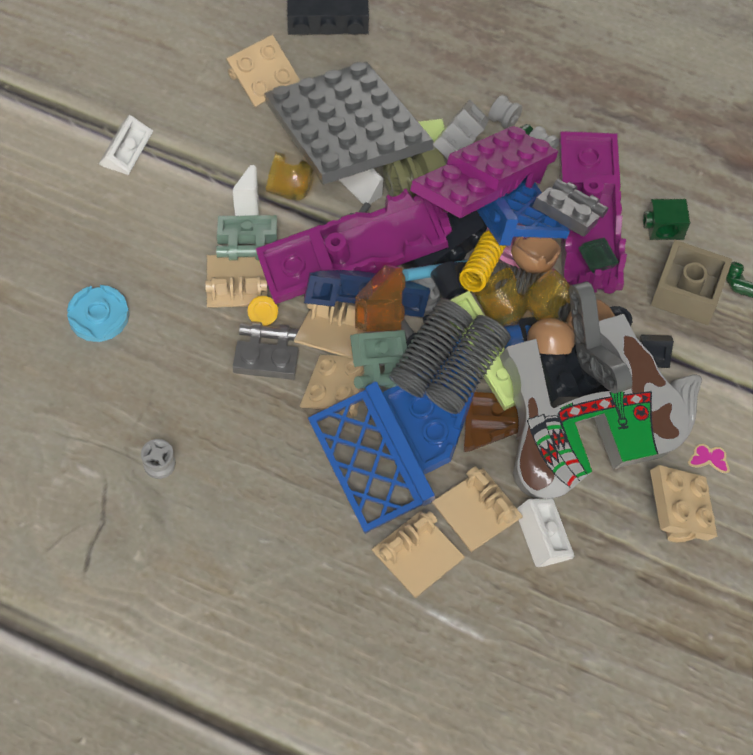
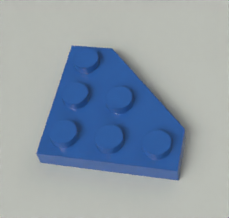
M450 369L452 372H454V373H456L457 375H459L456 371H454L453 369ZM444 378L447 382H449V383H451L452 385H454V384H453L452 382H450L448 379ZM441 383L443 386L450 389L446 384ZM399 386L382 392L424 475L451 462L474 393H471V397H468V402H465V406L460 411V414H452L432 402L426 395V392L422 398L411 395Z

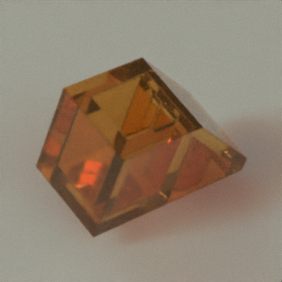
M384 265L355 297V328L366 332L401 330V322L405 317V310L402 304L405 276L402 273L401 267Z

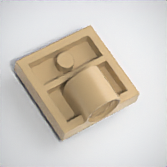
M661 465L651 469L650 473L660 530L666 531L667 539L678 543L690 541L694 538L709 541L717 537L715 517L712 511L706 477Z

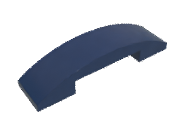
M350 270L316 271L309 273L304 303L335 307L336 301L392 308L394 314L424 317L430 288L412 281H404L401 278L378 273Z

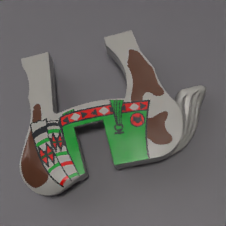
M622 314L599 321L601 343L603 347L627 364L632 376V388L616 394L611 391L594 393L552 408L537 339L506 347L500 355V359L512 381L513 400L517 407L519 418L516 440L519 439L513 471L517 486L528 496L555 499L565 495L593 472L575 424L594 418L613 469L664 457L681 446L693 428L697 414L698 393L702 383L701 376L693 374L673 380L669 384L658 369L653 356L636 338L625 315Z

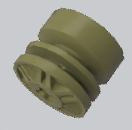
M433 145V150L383 165L384 181L388 194L392 197L398 196L403 192V189H407L412 197L418 196L410 191L412 181L446 165L443 154Z

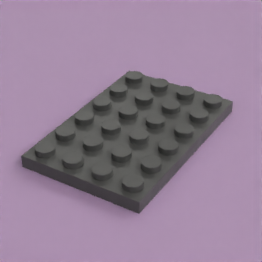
M367 61L357 62L350 67L340 70H330L324 75L314 78H304L288 86H278L264 93L267 105L323 185L434 149L433 139Z

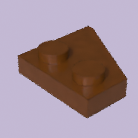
M475 392L465 420L464 452L473 451L517 434L519 418L516 405L504 411L493 393Z

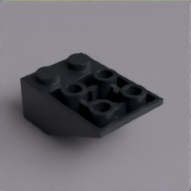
M574 344L569 354H540L552 408L582 396L609 391L582 369L577 357L576 344Z

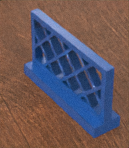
M527 176L516 190L514 189L512 192L506 193V196L498 197L497 200L477 209V212L499 245L510 246L513 237L567 239L570 232L566 226L534 209L533 205L536 197L542 191L535 182L531 189L526 187Z
M377 381L366 386L364 391L308 417L365 534L435 500V495ZM363 400L368 409L365 421L361 422L347 417L350 407ZM344 410L343 416H342V415H339V414H336V413H338V412ZM328 417L341 420L335 437L322 433L317 422ZM371 417H372V419H373V421H374V423H375L376 426H373V425H370V424H369V421H370V418H371ZM345 422L362 427L357 444L340 439ZM366 429L380 433L382 442L378 451L361 445ZM326 439H327V440H330V441H333V444H332L331 449H330V447H329V445H328ZM338 443L355 448L349 465L336 461L334 452ZM385 445L390 454L383 452ZM359 450L376 455L371 472L354 467ZM381 457L392 460L396 464L397 469L393 479L375 474ZM340 468L347 470L345 478ZM352 471L369 477L364 494L350 490L348 481ZM399 473L405 483L397 481ZM373 479L391 484L386 501L368 496ZM395 486L409 490L414 501L404 506L390 503ZM354 496L362 498L360 506H358ZM366 500L383 505L380 518L367 524L362 514ZM388 507L395 509L394 511L386 514Z

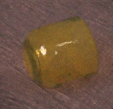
M275 151L267 180L266 192L292 201L305 199L309 195L314 183V170L304 160H301L298 165L285 163V154Z
M510 268L500 270L489 278L483 290L474 292L484 314L502 326L516 323L525 315L528 309L526 295L518 294L516 290L517 278ZM510 278L504 286L497 290L495 289L497 282Z
M552 268L528 287L524 297L525 304L529 312L538 321L545 318L560 320L558 311L566 303L570 304L569 289L571 286L556 269Z

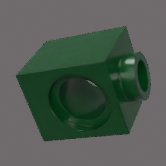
M652 199L648 211H644L643 226L648 228L649 240L685 239L690 225L687 199Z

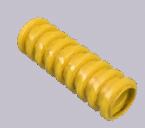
M490 230L482 234L460 273V283L468 291L479 292L484 289L506 248L505 245L498 244Z

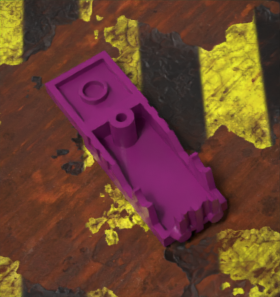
M511 126L450 153L447 165L414 179L410 191L451 214L462 218L497 200L498 197L501 198L506 193H510L514 189L516 190L526 176V187L531 189L534 182L540 184L548 164L556 161L559 151L552 148L547 141L531 137L522 128Z
M560 131V180L566 184L571 182L577 186V190L589 197L591 195L600 199L599 203L608 207L606 215L603 218L599 217L596 226L584 237L569 229L568 238H561L563 288L565 283H568L567 288H570L572 284L575 285L587 281L591 284L595 293L599 289L611 294L616 290L623 289V271L627 258L625 253L626 239L621 238L623 215H621L622 203H620L621 183L618 135L616 133ZM592 245L600 246L610 263V267L593 271L582 254V248ZM590 250L588 252V258L592 264L596 266L603 264V257L598 251Z
M403 189V192L398 196H386L385 208L372 213L355 212L352 215L348 214L339 220H332L325 225H318L258 247L256 252L275 304L305 294L309 273L350 270L379 273L447 248L446 236L452 232L448 215L446 212L444 213L442 208L419 195L412 197L407 189Z

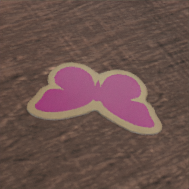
M699 444L695 447L694 454L688 461L691 467L698 468L710 464L721 473L730 472L726 461V452L721 447L710 449L705 444Z

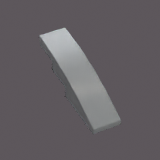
M469 99L444 128L433 145L448 159L450 153L473 144L476 137L485 129L489 118Z

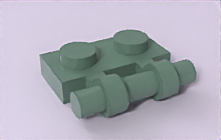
M277 215L218 216L217 244H228V246H216L217 258L228 257L229 260H238V257H256V260H259L256 248L277 241ZM238 244H255V245H238Z
M405 330L350 335L354 367L364 366V374L354 379L355 387L357 389H365L366 386L376 381L379 387H396L397 385L389 378V374L396 367V363H400L399 359L403 358L402 354L407 349ZM379 364H384L385 371L380 374Z

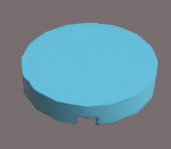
M100 285V287L92 288V286L83 288L68 303L67 317L70 327L78 337L87 341L102 342L112 339L121 333L128 323L129 309L126 299L117 289L110 286Z

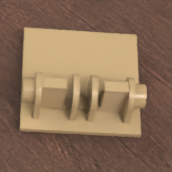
M273 34L226 58L231 67L228 70L229 76L232 80L236 78L239 80L254 107L266 102L265 92L271 91L278 86H288L300 81Z
M207 255V280L205 282L207 308L245 307L255 297L267 296V281L260 261L256 260V257H238V260H229L228 257L217 258L216 255Z
M337 301L335 302V307L308 304L307 308L309 311L294 342L353 358L350 335L365 333L371 319L369 318L370 313L366 312L363 307L348 305L347 308V303L344 302L340 310H338Z
M320 355L300 407L327 409L364 391V388L357 389L354 385L355 377L364 374V366L354 367L353 358L339 355ZM359 403L350 407L347 417L353 418L357 416Z
M476 466L467 472L466 475L469 478L432 501V504L470 552H473L523 518L522 514L485 469L479 470Z
M419 511L371 550L414 598L418 597L465 558L434 525L437 519L430 511L426 514Z

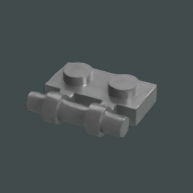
M560 179L554 182L552 188H547L536 197L533 205L535 209L583 237L596 226L599 217L603 218L608 211V207L599 203L600 199L593 195L589 197L577 190L576 185L571 182L566 184Z
M255 321L252 324L240 323L239 335L251 337L250 342L237 341L233 373L295 380L299 347L288 346V340L294 341L299 329H292L290 325L280 324L279 327L264 326L262 322ZM261 337L278 339L277 345L260 343Z

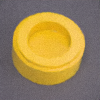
M258 296L249 303L248 317L251 322H262V325L270 326L277 319L278 307L272 298Z

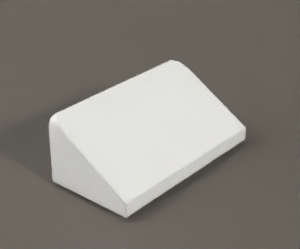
M129 115L120 125L99 165L128 175L153 130Z
M255 165L249 166L233 188L235 216L259 215L257 168Z
M374 169L339 179L363 204L365 202L371 204L382 197L383 177Z
M528 499L517 508L523 516L519 523L536 567L552 565L575 557L553 499Z

